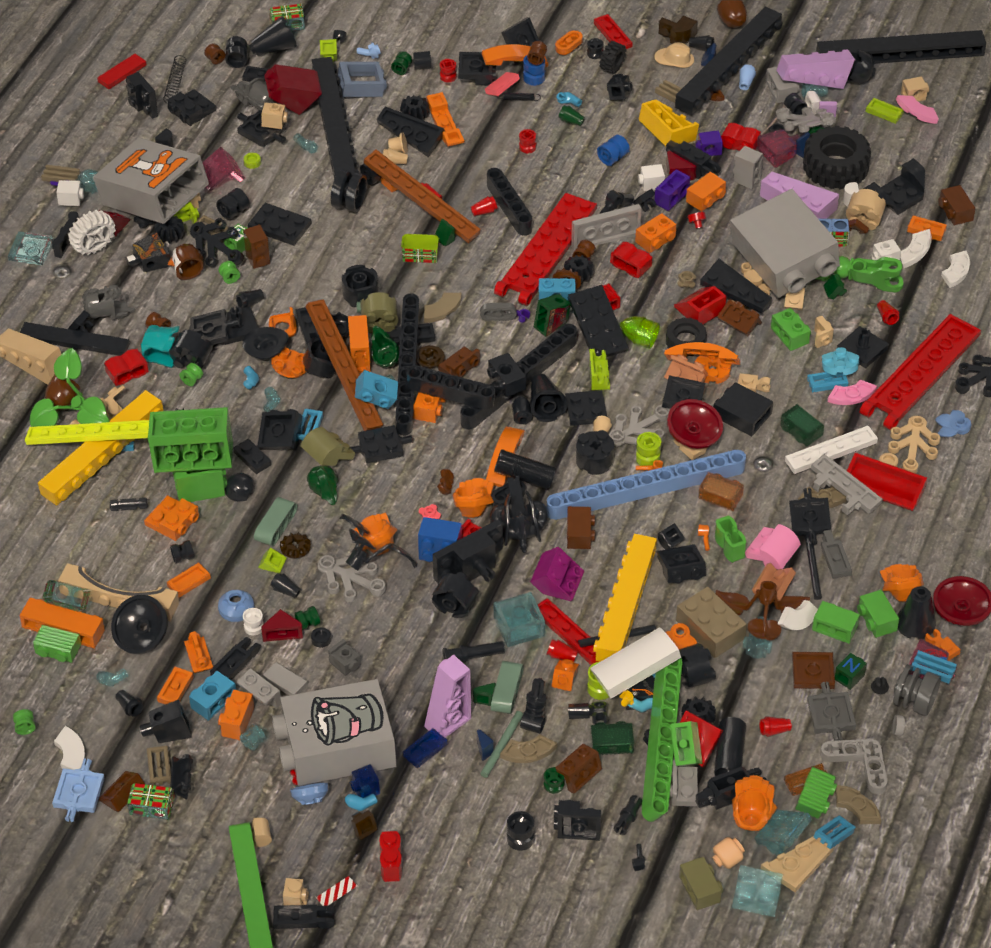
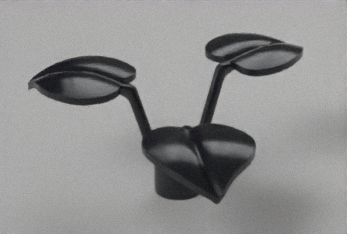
M345 514L340 516L339 519H345L359 531L358 533L351 528L349 529L352 541L356 545L345 562L358 571L364 562L368 564L371 559L385 549L397 551L407 557L414 568L416 567L414 559L404 549L391 542L367 558L368 553L363 550L364 545L376 550L375 546L363 537L364 532L369 534V531L352 517Z

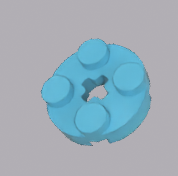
M837 348L833 352L822 355V368L828 374L837 375V372H843V375H849L858 370L859 355L848 352L845 348Z

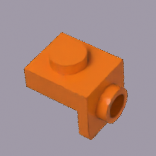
M567 659L559 660L554 668L552 687L571 691L579 664Z

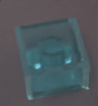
M531 592L493 603L494 620L507 647L545 636V620Z

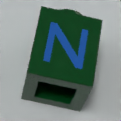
M850 653L836 667L835 680L851 690L865 676L867 663L862 658Z

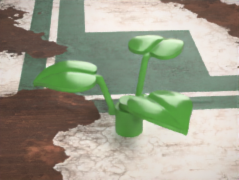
M73 348L67 349L57 358L54 364V373L58 379H66L77 396L72 398L71 406H54L53 401L50 399L38 401L30 414L31 427L55 426L58 421L57 409H75L79 411L77 420L80 424L110 422L103 401L98 397H83V394L71 382L70 379H77L82 371L80 357Z

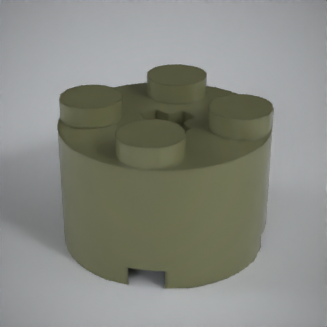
M377 292L369 294L367 299L364 300L363 298L361 300V315H367L368 333H373L372 329L374 326H378L386 332H391L395 329L398 323L397 301L394 297H389L387 293Z

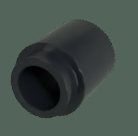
M525 397L514 399L512 403L514 421L517 424L529 423L532 420L530 402Z

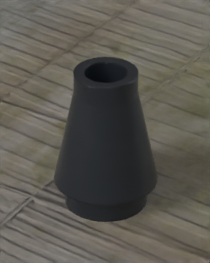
M710 35L689 38V47L707 51L714 43V37H710Z
M261 289L243 291L236 295V302L240 308L250 307L264 299Z
M277 573L270 584L274 591L291 596L294 599L301 592V588L293 583L284 573Z
M125 690L117 692L115 698L126 715L135 717L142 712L143 704L141 699L127 693Z

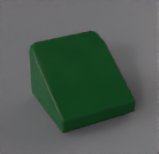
M444 219L440 221L435 233L443 246H447L455 241V228Z
M496 683L473 688V703L491 706Z

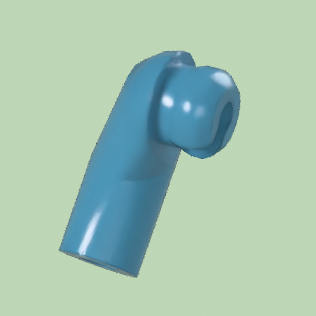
M559 92L556 96L557 101L561 104L572 103L577 107L582 104V100L570 92Z
M247 366L243 370L247 376V380L243 382V385L250 390L258 383L259 376L251 366Z
M348 794L345 797V803L350 808L363 811L376 804L377 799L374 794H370L365 798L355 794Z

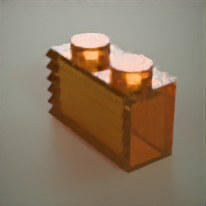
M708 472L699 487L698 498L734 511L743 496L744 485L737 480L724 478L718 473Z

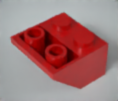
M715 286L705 287L674 304V308L686 318L696 319L704 324L719 315L726 305V295Z

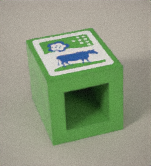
M238 223L234 226L239 232L237 238L225 239L224 244L231 250L237 249L242 253L245 250L243 230L247 229V227H243Z

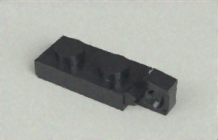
M433 323L419 324L418 343L435 342L436 337ZM398 326L391 332L386 333L390 335V338L397 345H400L401 326Z

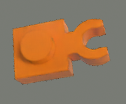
M934 629V637H931L928 633L925 635L926 643L932 645V652H935L937 657L947 656L946 660L949 661L960 654L961 649L948 636L943 639L939 630Z

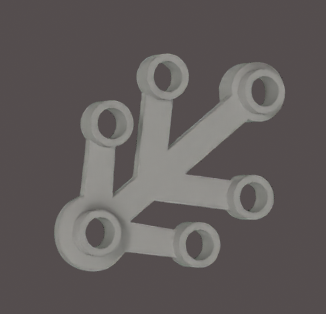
M811 107L803 108L802 115L790 114L788 108L776 110L779 122H785V131L794 130L795 126L798 125L799 132L804 133L810 130L809 127L817 125L827 127L832 126L836 122L834 114L827 113L826 109H818L816 111L817 117L813 114Z
M658 405L655 408L654 415L638 423V419L642 415V409L639 406H633L630 411L629 428L623 431V426L627 423V417L624 414H618L615 417V429L608 435L613 439L614 446L616 447L622 446L625 443L636 445L637 438L630 436L633 434L640 435L644 432L659 434L662 441L664 439V431L662 429L654 430L647 429L646 427L657 421H667L670 409Z
M325 555L318 561V570L326 574L328 580L327 587L330 594H337L340 591L339 583L335 581L334 573L341 576L345 589L344 598L347 602L356 600V591L352 588L351 581L370 589L371 594L376 597L383 595L385 592V582L382 579L376 578L370 581L357 575L362 573L375 575L377 573V564L374 562L362 565L357 571L352 567L346 569L341 567L348 565L345 562L348 557L335 560L332 556Z

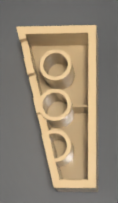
M8 328L0 335V357L48 385L55 374L54 364L61 355L60 348Z

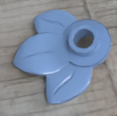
M952 410L950 414H941L935 419L942 426L938 432L941 437L966 434L970 431L972 425L970 419L966 418L965 414L959 410Z

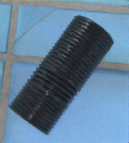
M503 449L499 453L494 472L514 479L519 475V481L549 490L552 484L556 467L522 457V455L520 456Z
M726 717L720 721L719 728L723 732L717 743L715 776L742 767L746 723L740 718Z

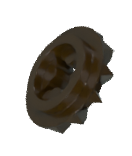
M427 345L417 350V365L425 368H438V365L445 359L443 350L437 346Z
M290 532L289 536H284L283 540L280 541L282 554L289 558H301L307 555L311 549L310 539L307 538L306 534L301 535L299 532L297 534ZM293 542L298 544V549L292 544Z

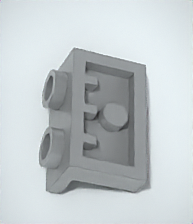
M251 668L237 680V684L248 693H252L253 697L262 704H271L276 709L281 705L280 690Z
M673 760L672 785L670 786L669 796L672 797V806H697L695 802L696 794H698L697 767L676 766L675 760Z

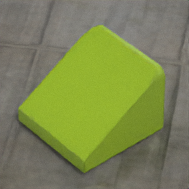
M270 547L263 555L258 568L280 573L287 557Z

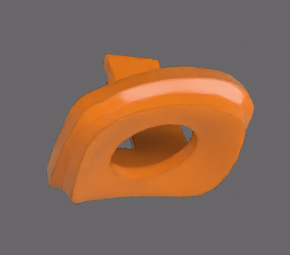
M289 307V313L270 316L268 326L274 328L278 323H288L289 328L284 331L288 334L289 338L293 337L297 331L292 307Z

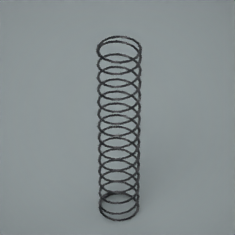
M174 58V61H173V65H172L171 71H172V69H174L173 66L175 67L174 63H175V64L177 63V62L175 61V60H177V59H175V58ZM172 72L168 79V82H171L167 83L164 97L174 96L168 92L176 94L178 93L177 90H179L178 86H180L181 79H172Z

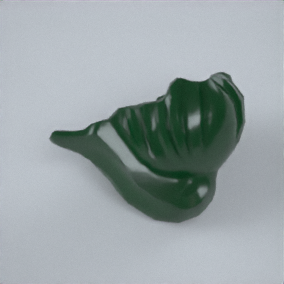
M374 326L371 336V357L377 366L386 369L395 366L399 359V346L382 328Z
M320 465L311 468L307 475L309 488L321 496L323 500L328 501L330 505H335L337 501V475L329 466Z

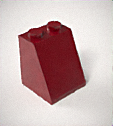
M275 64L264 75L269 98L281 105H285L286 108L298 115L305 111L322 94L318 74L315 70Z

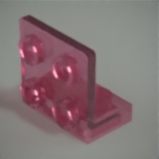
M222 147L202 162L209 182L206 186L208 191L213 190L228 176L232 179L236 178L239 182L245 179L233 156Z

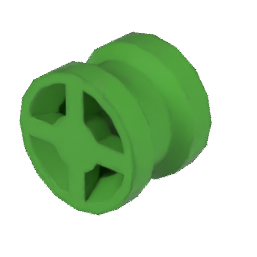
M226 261L219 266L218 271L225 283L232 284L240 278V272L234 262Z
M189 363L186 370H182L179 375L186 385L192 387L196 384V380L203 377V372L198 365Z
M23 709L13 714L14 727L17 734L27 735L35 730L34 716L31 710Z

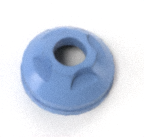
M243 590L228 591L221 596L218 602L219 614L225 620L231 622L243 621L244 611L254 608L252 596ZM233 596H239L241 600L238 602H231L230 598Z
M328 782L291 788L290 793L301 805L321 802L328 792Z

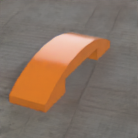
M517 44L495 46L483 50L482 56L486 65H502L503 61H523L524 57L528 55L531 46ZM544 56L545 67H548L549 64L547 62L546 56Z
M443 92L427 95L426 99L435 125L443 127L445 130L442 135L444 143L447 146L464 143V138L459 128H456L448 110V103Z
M685 343L671 347L664 352L667 360H671V355L677 357L679 354L686 357L687 354L719 356L722 364L740 365L741 363L738 355L734 352L711 343Z
M508 426L503 430L495 447L486 480L494 482V486L501 487L505 485L508 478L505 475L494 472L501 449L515 454L517 447L521 444L525 430Z

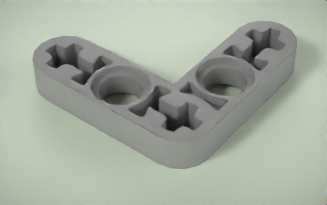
M877 740L827 741L822 744L820 756L824 761H863L869 791L873 794L885 792L887 776L881 745ZM848 747H852L856 750V752L853 754H849L845 751V749ZM869 747H872V750H874L873 756H871ZM876 763L880 768L873 770L869 767V764ZM875 777H878V783L880 784V786H877V784L874 783Z

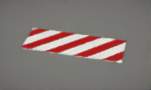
M348 876L317 896L316 899L322 906H328L357 887V885Z

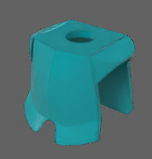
M150 325L141 343L142 356L147 362H154L169 368L174 366L173 359L169 354V350L175 340L171 336L179 331L180 326L159 327L158 325Z

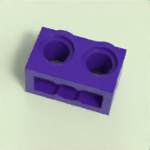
M677 169L655 188L656 205L667 211L672 209L686 196L687 188L690 187V176Z

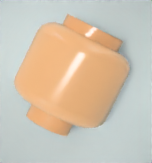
M726 837L713 847L715 855L712 858L718 867L724 866L726 869H731L743 860L745 850L736 838Z

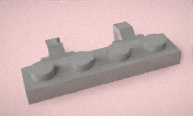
M823 454L811 464V470L817 473L815 477L817 479L813 482L814 486L812 488L819 492V489H824L826 485L829 487L832 485L844 494L848 503L843 504L842 512L846 515H849L854 509L860 510L861 508L870 514L882 503L883 499L827 455Z

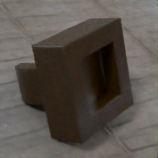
M369 810L364 813L358 811L352 815L353 820L351 822L358 839L362 840L378 830L373 813Z

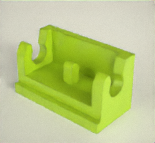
M589 349L591 390H610L606 352L602 350V355L596 356L595 349Z

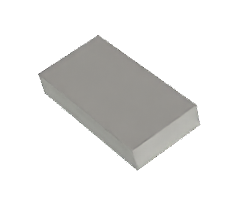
M277 662L263 674L265 680L288 695L300 694L307 687L306 680Z

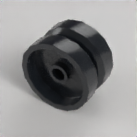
M339 170L331 190L330 199L332 207L343 209L346 206L348 211L358 212L363 205L366 195V175L355 173L352 176L349 171Z

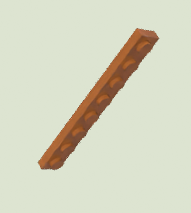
M374 150L364 158L365 165L438 221L446 220L455 228V234L467 243H470L480 234L481 229L378 150Z
M324 299L308 302L305 307L363 430L381 428L383 423L374 404L355 398L356 379L360 375Z

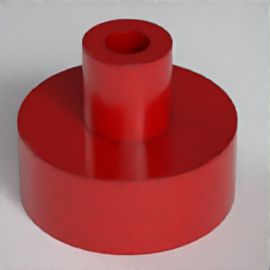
M705 212L688 215L689 223H695L696 229L702 228L701 221L706 220Z

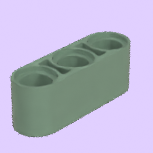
M277 497L257 526L254 540L275 546L297 511V503Z
M502 661L492 697L491 711L512 714L522 678L523 664Z

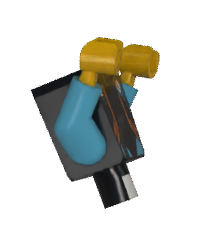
M655 673L622 692L619 697L623 699L621 705L626 707V710H637L643 713L652 708Z

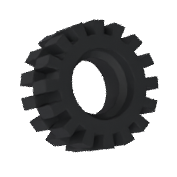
M615 41L609 42L608 46H605V50L602 51L603 55L600 57L599 66L601 69L616 74L620 67H622V62L625 61L626 46Z

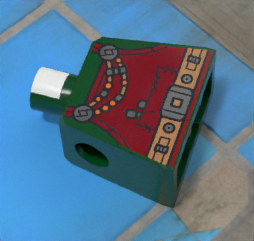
M560 294L538 300L533 327L545 337L568 322L569 312L572 310L570 302Z

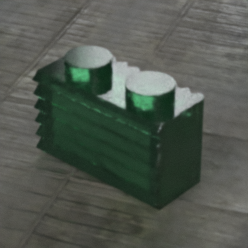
M798 404L781 415L780 425L785 432H789L799 443L805 444L806 447L823 436L824 424Z
M618 721L615 724L598 722L595 725H590L591 748L598 751L599 755L634 753L632 723Z

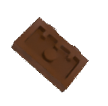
M730 299L717 316L718 320L746 336H749L756 324L761 325L762 323L759 313L752 309L749 311L739 301L733 302Z
M464 346L439 364L438 370L443 373L463 377L466 372L480 363V350L476 348L474 351H471Z
M585 744L580 745L556 766V772L565 777L567 789L573 794L602 770L598 751Z

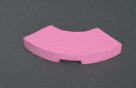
M897 96L896 101L906 113L910 112L923 122L937 124L939 119L934 108L920 104L913 96Z
M859 380L856 384L847 387L836 385L828 397V402L838 405L861 403L872 396L877 390V386L863 380Z

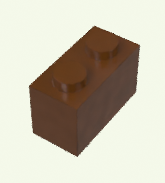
M961 185L941 190L940 198L938 199L939 206L944 209L947 218L951 220L954 226L974 220L975 207Z
M261 225L244 229L246 257L253 269L270 264L268 238Z
M568 506L567 549H591V541H595V530H591V526H595V515H591V507Z

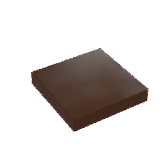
M792 652L794 688L822 689L820 684L822 682H825V684L829 682L830 689H835L833 652Z

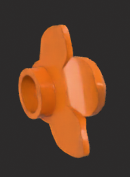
M677 623L672 626L670 631L665 632L678 649L697 644L696 639L690 635L689 627L683 623ZM682 630L684 633L679 635L677 631Z

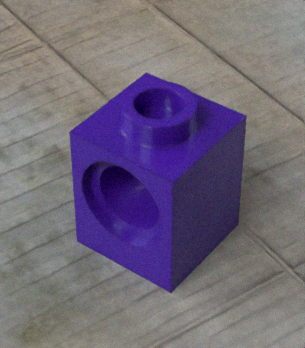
M719 130L698 133V140L695 141L696 148L710 156L722 155L723 142Z

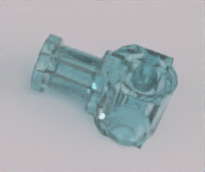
M749 633L748 637H744L742 648L746 649V654L753 658H766V654L771 653L773 642L757 638Z

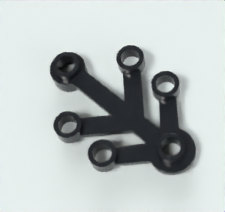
M218 218L214 223L207 225L203 222H196L190 229L191 236L196 240V248L201 251L203 258L206 254L203 249V238L207 241L208 257L205 263L210 268L216 267L218 263L215 247L226 254L228 260L234 262L235 265H240L244 260L243 253L237 249L231 250L220 242L229 238H237L239 232L236 228L229 227L227 231L214 235L208 233L216 229L223 230L226 228V221L222 218Z
M974 355L973 365L965 362L959 364L958 372L960 374L967 375L969 372H976L978 374L969 379L966 377L957 378L955 389L958 393H967L970 390V386L986 378L983 395L991 397V366H982L983 363L991 365V357Z

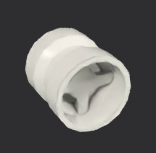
M249 608L243 613L244 630L247 634L254 636L262 632L261 626L264 624L263 614L258 608Z

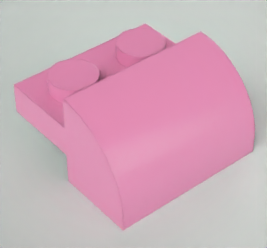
M778 524L775 529L764 527L747 548L745 555L746 558L763 561L765 566L767 563H772L776 569H783L801 544L792 530Z

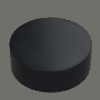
M322 627L313 630L311 633L312 644L319 648L328 646L331 642L330 631Z

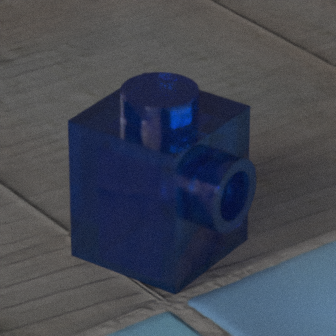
M371 764L351 772L352 780L350 781V786L354 793L356 792L362 798L370 794L375 796L380 794L379 778Z

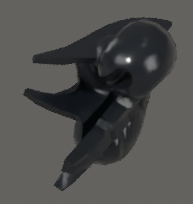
M518 475L515 479L512 477L507 478L510 493L504 505L499 504L492 508L489 519L490 523L499 519L503 524L505 546H507L508 539L519 540L520 550L526 553V549H528L527 539L536 536L537 540L541 542L540 533L548 522L549 512L543 502L533 501L528 491H525L529 504L524 507L519 481L520 476Z

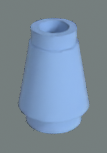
M744 65L740 69L739 88L742 90H748L756 76L755 68L752 65Z

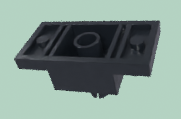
M499 519L433 553V579L439 583L443 575L461 572L467 576L469 581L479 576H482L486 582L490 581L489 578L492 580L496 575L492 570L495 568V554L503 549V524Z

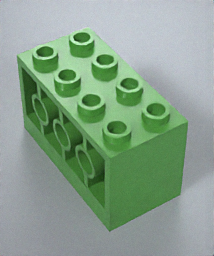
M228 407L150 412L148 442L154 473L232 468L233 437Z
M225 468L173 472L178 500L180 501L183 498L189 502L225 496L224 488L227 485L226 476L223 477V475H226Z

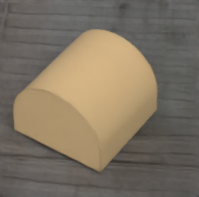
M253 818L251 831L255 848L269 845L272 838L268 820L265 818Z

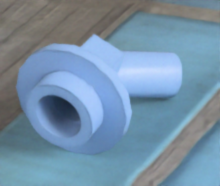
M373 42L368 45V49L357 48V54L371 56L372 59H378V55L381 54L378 44L374 45Z

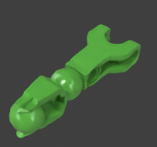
M839 256L840 266L833 272L838 274L841 279L848 277L849 280L853 279L857 282L872 284L882 291L899 292L903 288V278L900 275L902 263L895 258L881 257L878 260L851 258L850 260L847 257ZM891 266L897 267L896 269H890ZM831 275L827 277L819 276L815 279L827 281ZM890 281H892V282H898V284H897V285H891V284H890Z

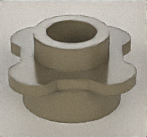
M683 271L678 275L679 281L677 284L679 287H695L694 280L696 276L692 272Z

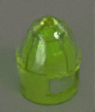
M634 316L621 321L620 327L633 344L651 349L657 339L660 323L648 320L644 316Z

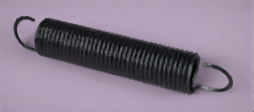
M504 93V97L499 98L503 100L538 101L534 100V93Z

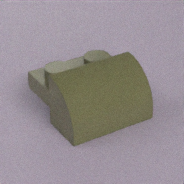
M323 427L310 431L301 443V447L323 466H336L338 459L353 460L355 452L347 443H344L337 434L328 432Z

